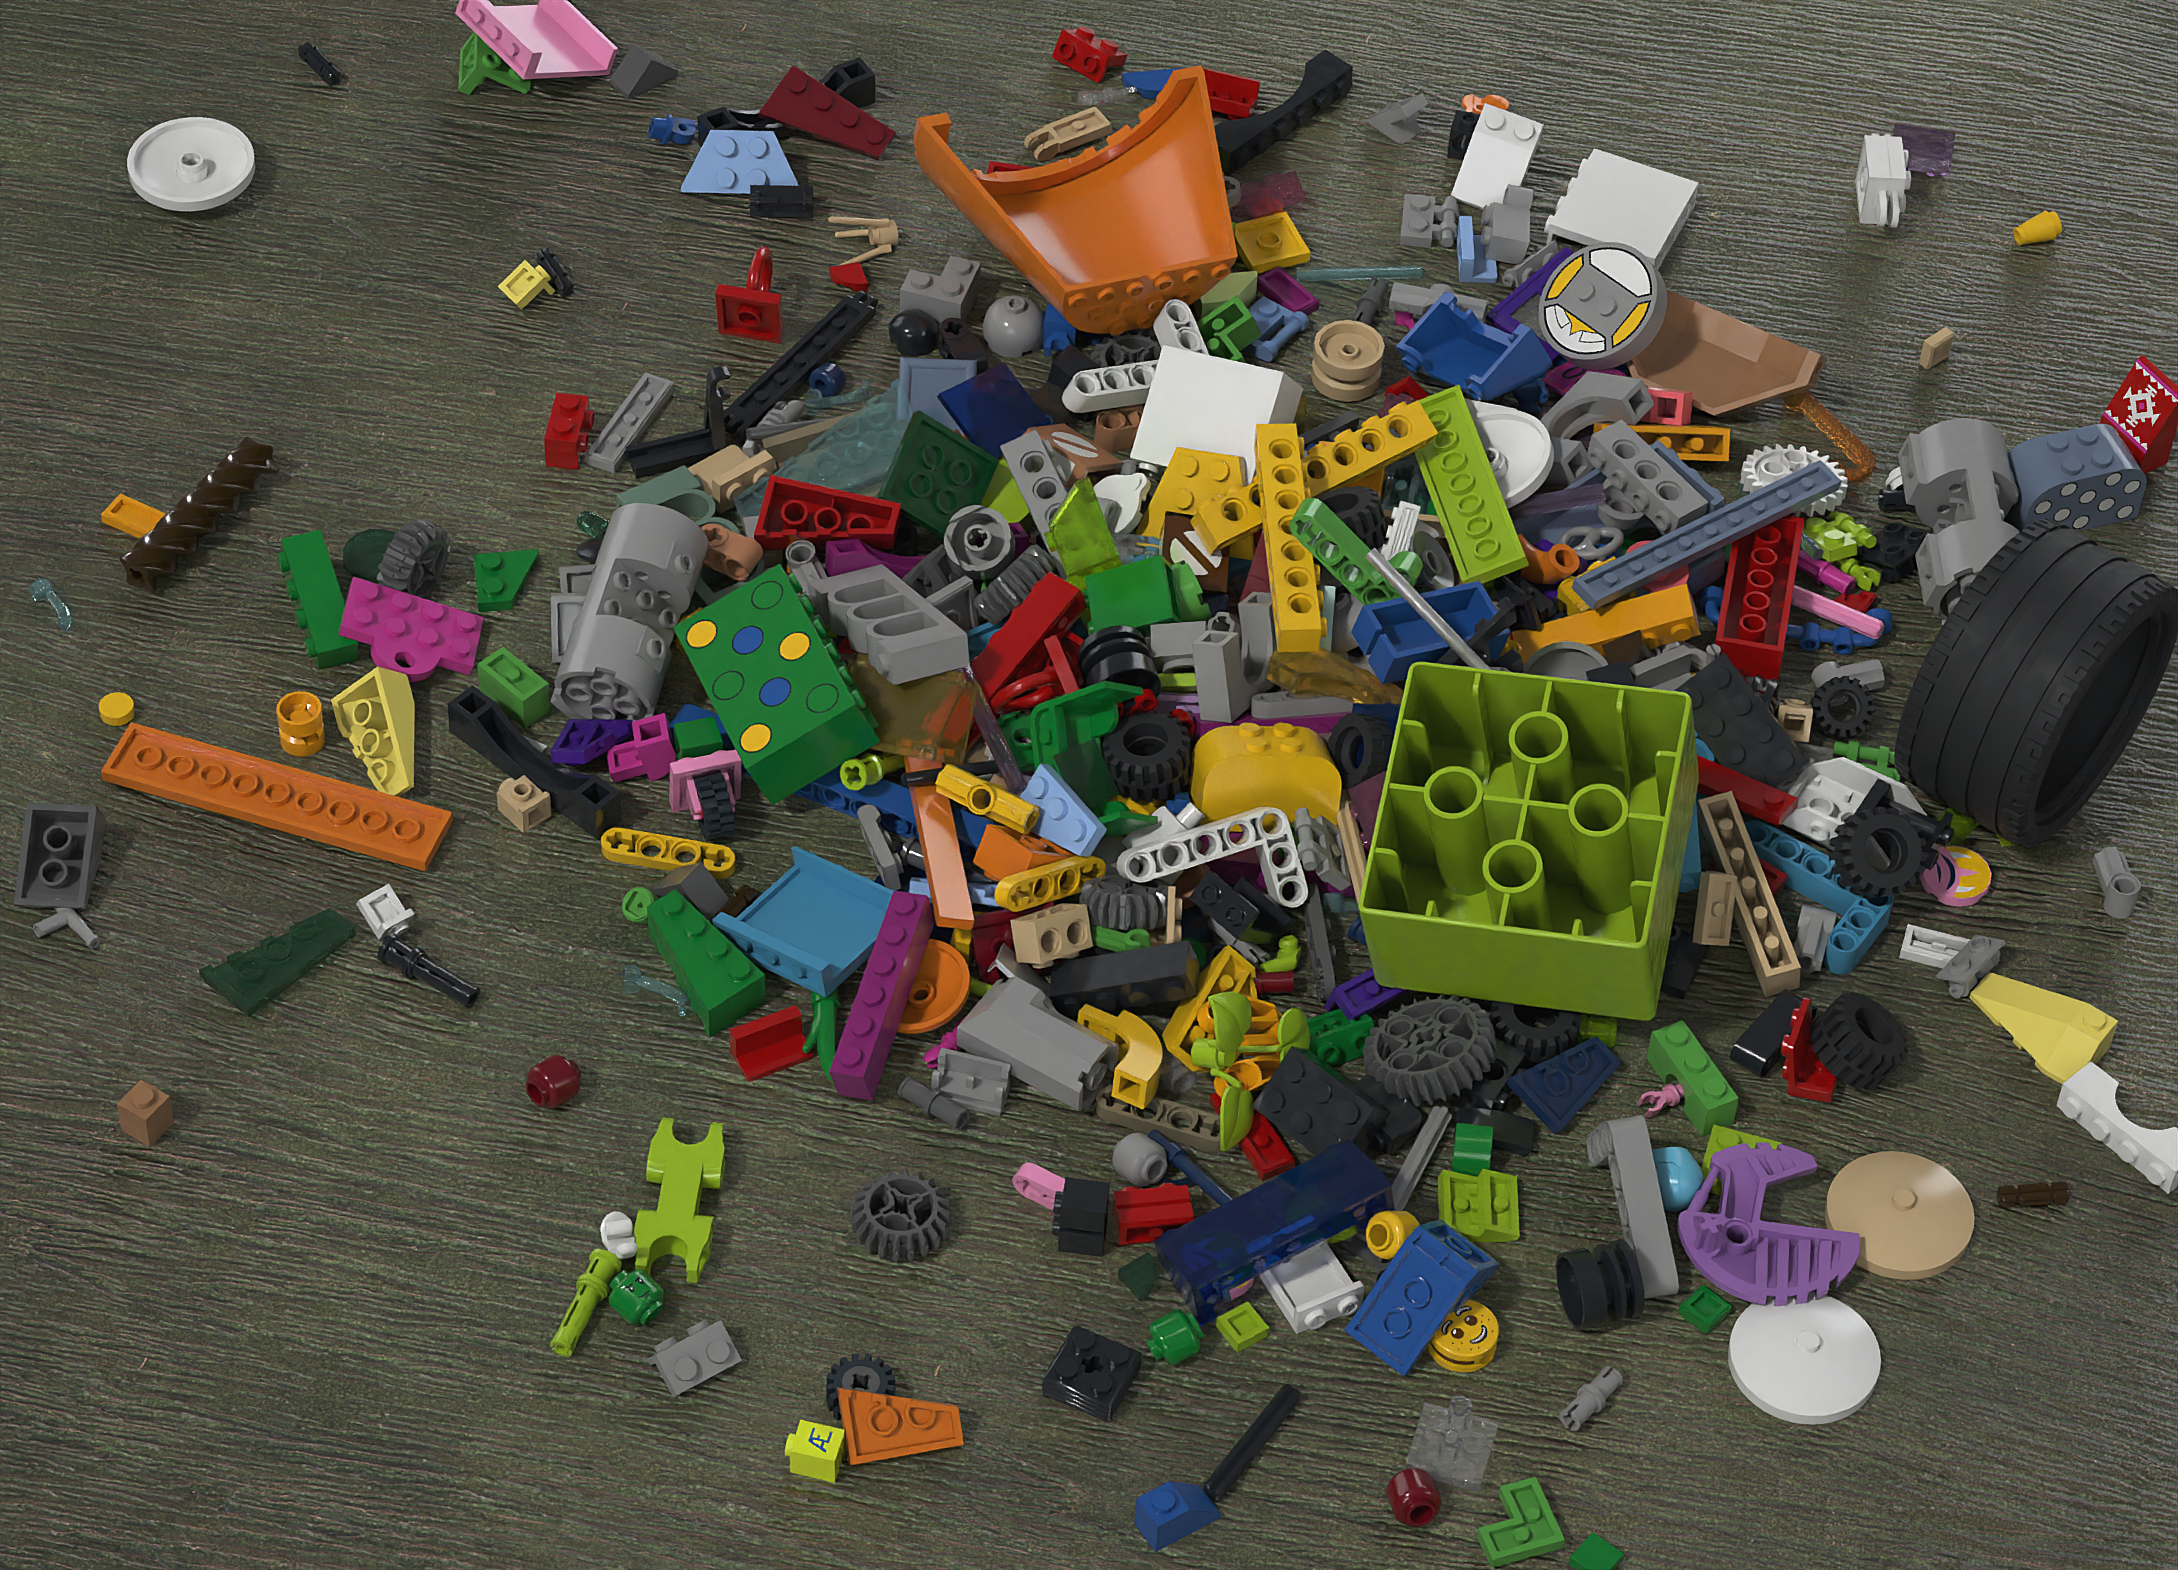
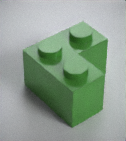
M1237 295L1196 323L1209 355L1246 363L1239 351L1262 336L1255 319Z

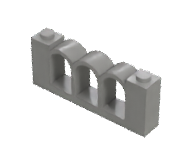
M883 564L808 582L809 597L816 607V613L813 616L818 614L825 625L830 624V629L833 633L848 637L851 649L868 654L870 665L875 667L877 672L893 685L970 666L967 633Z

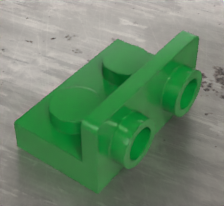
M1340 1008L1308 1019L1310 1030L1309 1051L1331 1067L1364 1056L1363 1049L1366 1046L1365 1039L1371 1036L1370 1029L1374 1027L1373 1019L1365 1013L1356 1021L1354 1019L1348 1020Z

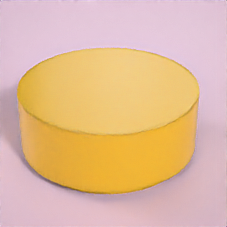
M114 692L104 696L99 702V712L102 721L111 726H121L130 722L135 715L133 699L121 692Z

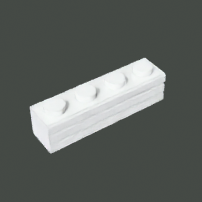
M1400 501L1399 507H1394L1391 519L1395 521L1393 526H1388L1385 537L1389 538L1388 545L1383 544L1381 555L1387 561L1401 551H1408L1410 538L1413 535L1421 506Z

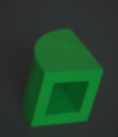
M1464 1123L1456 1124L1451 1171L1477 1177L1482 1169L1489 1170L1493 1127Z

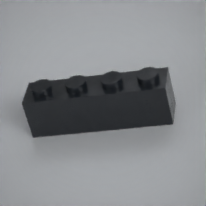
M1189 941L1057 962L1052 965L1049 998L1053 1001L1052 1003L1056 1011L1068 1018L1077 1017L1079 1010L1085 1004L1104 1012H1109L1117 1009L1196 997L1200 963Z

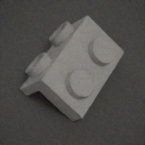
M707 1319L686 1329L689 1337L677 1343L673 1336L654 1346L657 1354L647 1360L650 1366L656 1364L673 1397L742 1361L721 1320L709 1325Z

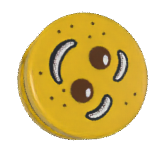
M1469 1299L1459 1311L1448 1315L1427 1346L1429 1353L1439 1365L1448 1370L1460 1373L1480 1370L1488 1365L1495 1355L1499 1336L1498 1321L1490 1309L1477 1301Z

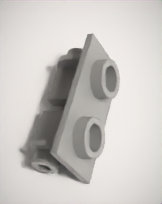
M1553 240L1544 247L1539 246L1533 254L1523 260L1522 264H1517L1512 269H1507L1502 277L1503 284L1507 287L1518 288L1559 253L1556 240Z
M1975 935L1936 977L1948 980L1950 985L1949 993L1954 998L1966 997L1970 990L1978 983L1977 978H1983L1999 963L2001 955L1999 949L2005 944V940Z

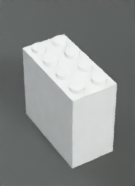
M1163 345L1130 458L1139 464V470L1150 473L1149 477L1161 481L1176 447L1241 456L1244 460L1247 485L1252 483V478L1257 475L1254 455L1256 424L1293 423L1303 388L1281 371ZM1252 497L1253 503H1258L1259 498Z

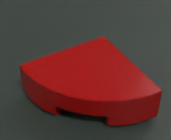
M860 262L829 267V277L835 284L839 285L840 283L851 287V291L855 292L861 290L864 292L868 291V282Z
M1410 376L1387 387L1384 394L1386 398L1397 404L1399 401L1411 404L1430 396Z
M1867 591L1850 595L1843 593L1833 601L1866 614L1876 603L1877 594Z

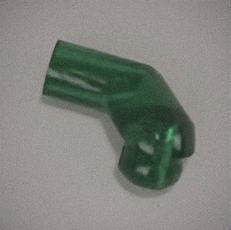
M582 511L576 518L579 529L594 538L599 537L600 531L607 530L610 519L606 520L591 511Z

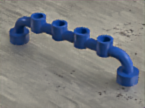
M1707 586L1699 592L1698 606L1701 610L1705 611L1709 621L1718 626L1724 590L1716 586ZM1882 608L1871 609L1866 613L1881 620L1885 625L1884 631L1878 639L1854 633L1848 627H1839L1835 630L1821 629L1818 624L1812 622L1804 623L1802 626L1788 624L1786 637L1800 639L1799 645L1804 650H1816L1819 648L1820 642L1832 643L1835 653L1848 655L1852 653L1853 646L1869 647L1875 645L1882 639L1883 635L1889 633L1892 629V614Z

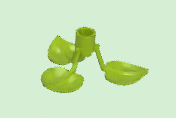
M1221 992L1208 997L1214 1016L1216 1039L1197 1038L1192 1045L1191 1060L1195 1066L1211 1068L1210 1074L1212 1076H1218L1232 1085L1225 1089L1221 1100L1220 1151H1227L1239 1143L1250 1131L1254 1119V1108L1252 1107L1254 1101L1249 1090H1242L1241 1082L1222 1070L1233 1065L1236 1052L1280 1051L1281 1063L1291 1046L1309 1050L1310 1030L1308 1018L1303 1010L1291 1008L1282 1015L1277 1031L1279 1044L1240 1046L1244 1041L1243 1035L1249 1030L1251 1025L1252 1013L1249 1000L1243 994L1236 992Z

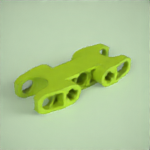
M663 1117L656 1134L651 1140L646 1169V1182L662 1184L657 1211L638 1210L634 1228L635 1243L638 1246L635 1267L636 1269H643L650 1274L651 1266L657 1258L664 1255H676L684 1259L687 1264L686 1282L698 1283L704 1266L710 1258L714 1232V1217L698 1215L703 1188H722L725 1172L723 1123L712 1122L708 1135L702 1142L687 1145L679 1142L674 1137V1118Z

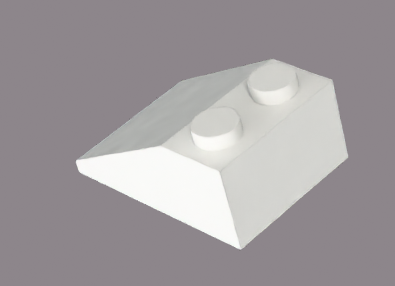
M1485 103L1451 196H1454L1459 202L1481 210L1484 209L1485 205L1490 206L1494 202L1503 204L1508 184L1522 187L1540 142L1544 124Z

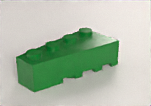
M676 889L647 906L648 934L666 965L672 969L680 989L685 991L690 1000L691 1008L696 1016L699 1015L709 1038L766 1002L765 974Z

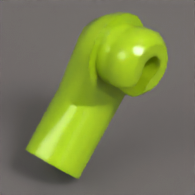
M1293 935L1282 937L1279 940L1280 949L1277 958L1261 963V972L1295 970L1301 956V946L1298 945V939Z

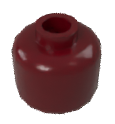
M557 1054L550 1056L529 1070L525 1084L527 1094L538 1106L549 1109L557 1108L579 1093L581 1071L572 1060H567L565 1057Z
M1409 1468L1400 1471L1392 1477L1387 1485L1386 1495L1394 1516L1402 1524L1408 1526L1428 1524L1440 1511L1442 1504L1440 1493L1433 1477L1425 1470Z

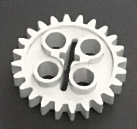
M1776 444L1775 450L1764 446L1763 452L1755 449L1753 455H1747L1746 461L1743 462L1740 483L1744 484L1743 490L1750 491L1751 494L1821 460L1842 482L1838 491L1794 512L1796 517H1799L1801 512H1805L1809 517H1813L1814 511L1825 515L1826 509L1833 512L1835 505L1841 506L1842 499H1845L1848 478L1844 477L1845 470L1838 469V462L1828 463L1830 458L1828 455L1819 457L1817 450L1808 453L1805 446L1795 450L1792 444L1788 445V449H1783L1779 444Z

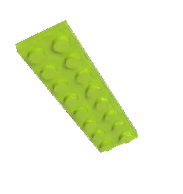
M1456 385L1419 400L1437 430L1438 435L1429 445L1414 453L1463 584L1480 581L1483 584L1529 566L1460 386Z

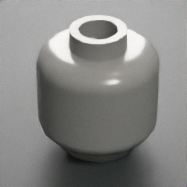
M1131 1133L1116 1144L1112 1156V1165L1115 1172L1138 1187H1146L1158 1182L1165 1174L1167 1155L1163 1146L1146 1135Z

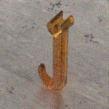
M1810 389L1784 397V405L1794 411H1802L1858 466L1857 469H1850L1838 462V469L1845 470L1844 477L1851 481H1860L1868 478L1873 473L1876 465L1873 453L1809 392Z

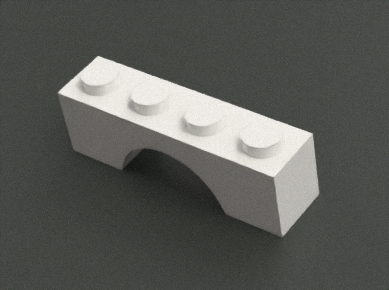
M2090 1061L2063 1083L2056 1106L2067 1117L2074 1119L2087 1129L2095 1139L2102 1141L2116 1152L2123 1161L2130 1163L2144 1174L2151 1183L2158 1185L2169 1194L2178 1186V1128L2151 1130L2130 1122L2120 1112L2116 1104L2115 1093L2119 1083Z

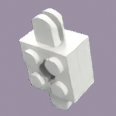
M1878 133L1864 136L1855 180L1860 223L1877 224V227L1882 228L1886 224L1890 228H1896L1899 221V213L1905 212L1906 195L1904 190L1910 189L1911 172L1906 171L1908 166V150H1903L1902 137H1892L1891 134L1879 136Z

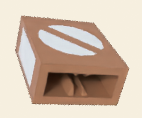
M1065 423L1031 427L1023 434L1025 435L1037 430L1041 441L1048 439L1056 456L1051 459L1054 467L1057 465L1061 466L1068 483L1063 485L1066 488L1088 494L1102 479L1118 475L1123 464L1122 461Z

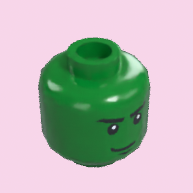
M636 1269L630 1273L623 1270L609 1285L612 1289L608 1298L609 1305L629 1325L641 1323L643 1326H646L665 1307V1303L662 1301L664 1298L663 1288L643 1269Z

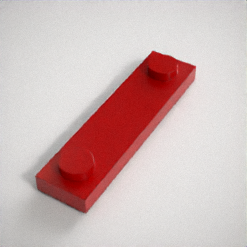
M1697 755L1699 771L1698 792L1711 797L1732 791L1738 809L1777 826H1780L1797 808V797Z

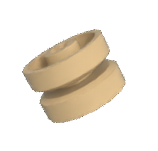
M1343 320L1325 325L1316 334L1314 341V358L1311 367L1313 385L1321 394L1333 400L1344 402L1360 401L1371 396L1379 388L1385 348L1382 336L1373 327L1363 322Z

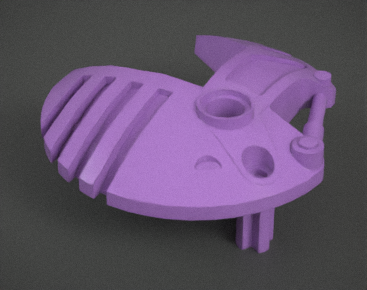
M1763 1142L1756 1143L1755 1149H1751L1748 1143L1728 1147L1713 1154L1710 1161L1711 1170L1701 1189L1696 1192L1688 1209L1680 1213L1676 1232L1680 1237L1686 1254L1694 1266L1710 1282L1737 1298L1756 1304L1765 1305L1767 1296H1773L1774 1306H1786L1787 1297L1795 1296V1305L1806 1303L1808 1293L1814 1290L1815 1300L1823 1297L1828 1293L1829 1283L1835 1278L1836 1287H1838L1848 1277L1858 1259L1859 1233L1761 1221L1760 1214L1765 1189L1793 1178L1815 1173L1818 1167L1813 1156L1806 1152L1780 1144L1777 1145L1775 1150L1771 1148L1769 1143ZM1716 1178H1718L1722 1184L1718 1214L1703 1213L1701 1210L1709 1197L1708 1193Z

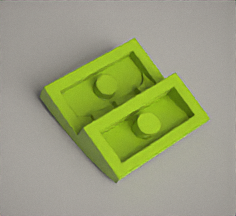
M1482 1169L1477 1177L1442 1170L1438 1176L1439 1219L1443 1220L1471 1242L1494 1243L1518 1240L1520 1230L1517 1176Z

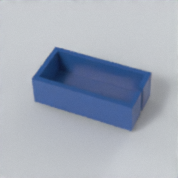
M1480 581L1419 594L1465 643L1475 634L1474 625L1483 617L1489 621L1498 612ZM1403 597L1362 606L1351 631L1365 656L1370 655L1368 662L1382 685L1407 679L1409 667L1413 663H1436L1451 648ZM1509 628L1488 642L1491 660L1499 658L1511 634Z

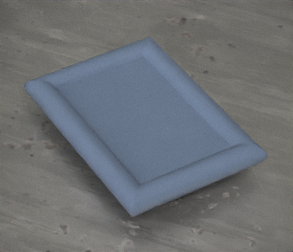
M900 357L896 423L900 442L913 413L919 410L952 431L957 429L961 435L969 433L970 437L974 439V428L960 406L967 394L976 390L977 360Z

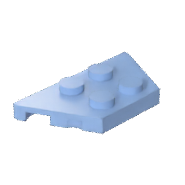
M710 130L681 186V192L750 194V185L799 186L774 131Z

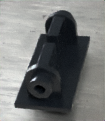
M750 185V217L813 218V186Z

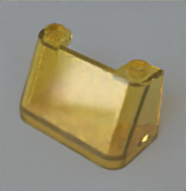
M858 653L857 660L850 659L847 667L854 677L852 679L854 683L851 686L856 684L867 701L865 702L867 707L864 710L870 708L879 723V726L874 730L880 742L869 749L957 765L964 763L978 683L965 681V673L946 671L945 677L931 675L893 685L884 676L880 675L875 667L870 665L868 655Z

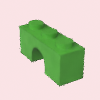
M1681 1020L1652 1031L1647 1060L1664 1084L1678 1079L1685 1096L1683 1111L1700 1135L1703 1137L1710 1134L1713 1125L1725 1128L1733 1125L1739 1097L1685 1022Z

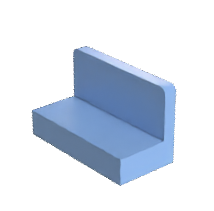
M1459 216L1456 238L1459 282L1496 283V260L1485 258V245H1481V235H1473L1472 216Z

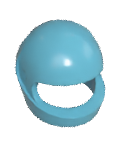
M1664 1147L1652 1150L1654 1163L1657 1167L1656 1172L1664 1211L1677 1212L1687 1209L1696 1192L1703 1185V1174L1700 1166L1685 1148Z

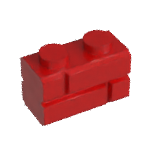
M1164 1183L1157 1188L1148 1189L1129 1186L1121 1191L1113 1192L1112 1213L1118 1245L1192 1239L1194 1216L1188 1185L1177 1186L1174 1183Z

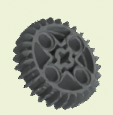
M1441 994L1438 999L1433 1000L1428 995L1425 1001L1418 1002L1414 998V1004L1406 1007L1401 1004V1010L1398 1012L1389 1011L1388 1019L1380 1018L1378 1020L1379 1027H1372L1370 1029L1371 1036L1365 1039L1366 1046L1363 1049V1060L1367 1074L1373 1076L1376 1082L1381 1081L1384 1083L1385 1090L1389 1094L1393 1093L1398 1095L1400 1099L1404 1098L1409 1102L1413 1100L1416 1106H1419L1422 1101L1426 1100L1432 1105L1434 1100L1439 1098L1446 1102V1096L1453 1093L1459 1096L1460 1090L1464 1087L1471 1090L1472 1081H1482V1072L1490 1071V1063L1496 1060L1495 1052L1498 1050L1496 1034L1485 1010H1482L1478 1003H1471L1468 998H1463L1460 1001L1457 995H1453L1449 1000L1446 999L1444 994Z

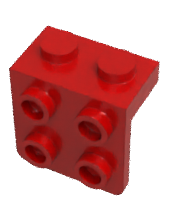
M1803 997L1800 1008H1794L1792 1012L1791 1034H1785L1783 1038L1781 1055L1786 1056V1060L1783 1066L1782 1078L1788 1080V1095L1831 1103L1839 1078L1831 1074L1820 1062V1058L1812 1048L1814 1045L1810 1042L1809 1038L1811 1034L1809 1029L1812 1025L1811 998Z

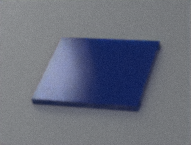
M1004 362L939 393L937 396L967 439L998 459L1003 457L1001 445L1021 437L1028 428L1050 425Z

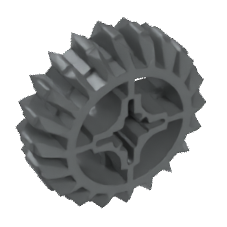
M1127 331L1124 336L1116 335L1112 339L1104 337L1101 344H1096L1090 359L1101 368L1159 360L1162 348L1159 341L1155 342L1153 335L1143 337L1141 331L1137 335H1131Z
M421 518L418 520L412 519L408 525L404 524L400 532L394 534V539L391 543H388L386 552L382 554V563L378 565L380 569L377 575L378 584L420 598H426L434 590L435 586L440 583L442 574L446 573V564L450 561L448 555L451 552V547L449 546L451 538L447 536V531L436 523Z
M1037 544L1031 545L975 598L973 605L984 619H987L991 624H998L1031 593L1036 582L1042 580L1048 571H1054L1056 564L1045 550H1042Z
M1118 874L1112 876L1103 875L1101 878L1094 877L1092 880L1084 883L1079 904L1087 905L1089 922L1093 925H1100L1102 928H1114V930L1125 929L1129 931L1146 928L1152 930L1155 927H1162L1166 924L1168 886L1172 885L1161 879L1138 883L1124 879Z
M906 1168L902 1175H896L891 1169L888 1177L884 1178L877 1173L874 1183L865 1181L863 1191H857L855 1202L851 1206V1227L853 1232L856 1233L859 1244H866L868 1254L878 1251L881 1261L889 1255L893 1256L895 1263L899 1261L900 1257H907L910 1263H912L914 1255L918 1254L926 1259L929 1249L937 1251L940 1241L946 1240L949 1226H951V1204L949 1199L946 1198L944 1189L936 1188L934 1178L924 1181L922 1172H919L916 1176H910ZM884 1206V1208L880 1209L879 1214L873 1216L880 1207ZM930 1216L924 1224L918 1226L919 1223L923 1222V1218Z

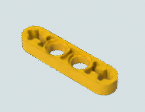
M626 828L608 829L601 837L603 856L614 862L673 871L678 867L701 862V856L704 855L706 856L704 866L714 879L728 878L735 871L734 852L729 847ZM616 842H622V844L618 846V849H613L611 847L614 846ZM633 844H635V853L631 852ZM647 846H656L661 850L658 855L653 857L642 854V850ZM681 852H690L695 855V858L691 862L682 863L676 859V856ZM719 859L725 860L721 867L714 866V863H717Z
M1076 855L1006 876L998 883L995 889V902L1000 907L1012 912H1018L1080 893L1085 882L1092 880L1094 877L1101 878L1105 875L1106 864L1102 859L1090 855V857ZM1065 871H1067L1066 880L1064 884L1060 886V879L1062 877V874ZM1041 879V887L1036 894H1034L1035 885L1037 881Z

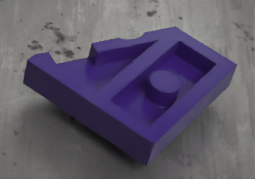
M569 719L550 750L552 763H564L567 766L586 764L633 735V720Z

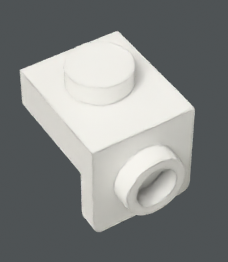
M390 884L363 897L356 904L378 940L392 933L401 935L410 928L409 922L415 915L411 908L405 910Z

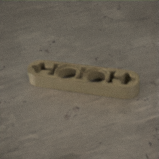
M1113 1085L1102 1087L1096 1094V1114L1107 1122L1148 1134L1156 1129L1169 1140L1210 1152H1222L1220 1151V1133L1217 1137L1211 1136L1215 1131H1220V1115L1154 1096L1145 1108L1152 1109L1156 1116L1144 1119L1137 1114L1140 1108L1131 1105L1130 1113L1126 1112V1110L1128 1111L1129 1103L1111 1096ZM1111 1100L1117 1101V1103H1114L1113 1106L1106 1105L1109 1104ZM1183 1118L1188 1120L1191 1125L1186 1129H1178L1172 1125V1121ZM1197 1125H1202L1200 1133H1197Z

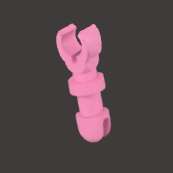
M1680 1083L1675 1086L1668 1084L1662 1088V1091L1644 1093L1637 1105L1640 1106L1644 1102L1656 1103L1654 1108H1649L1645 1114V1118H1652L1659 1114L1660 1110L1667 1105L1675 1106L1679 1104L1680 1099L1685 1096Z

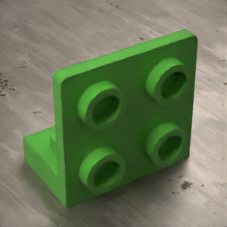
M473 32L460 49L458 91L470 95L474 88L481 86L485 78L488 77L527 94L530 90L531 79H522L492 48Z

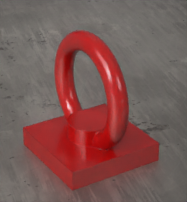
M759 247L755 252L750 265L746 288L718 284L715 299L719 334L781 344L784 335L781 294L770 293L773 255L768 247Z
M1057 635L1043 640L1054 665L1043 669L1044 671L1021 678L998 691L990 701V708L994 713L1005 715L1014 711H1024L1046 702L1054 696L1056 698L1081 689ZM1046 685V686H1044L1043 688H1041V689H1039V690H1037V691H1035V692H1033V693H1031V694H1028V695H1026V696H1023V697H1020V698H1017V699H1013L1014 697H1016V696H1018V695H1020V694H1022V693H1024V692H1026V691H1028V690H1031V689H1034V688H1036V687H1040V686Z

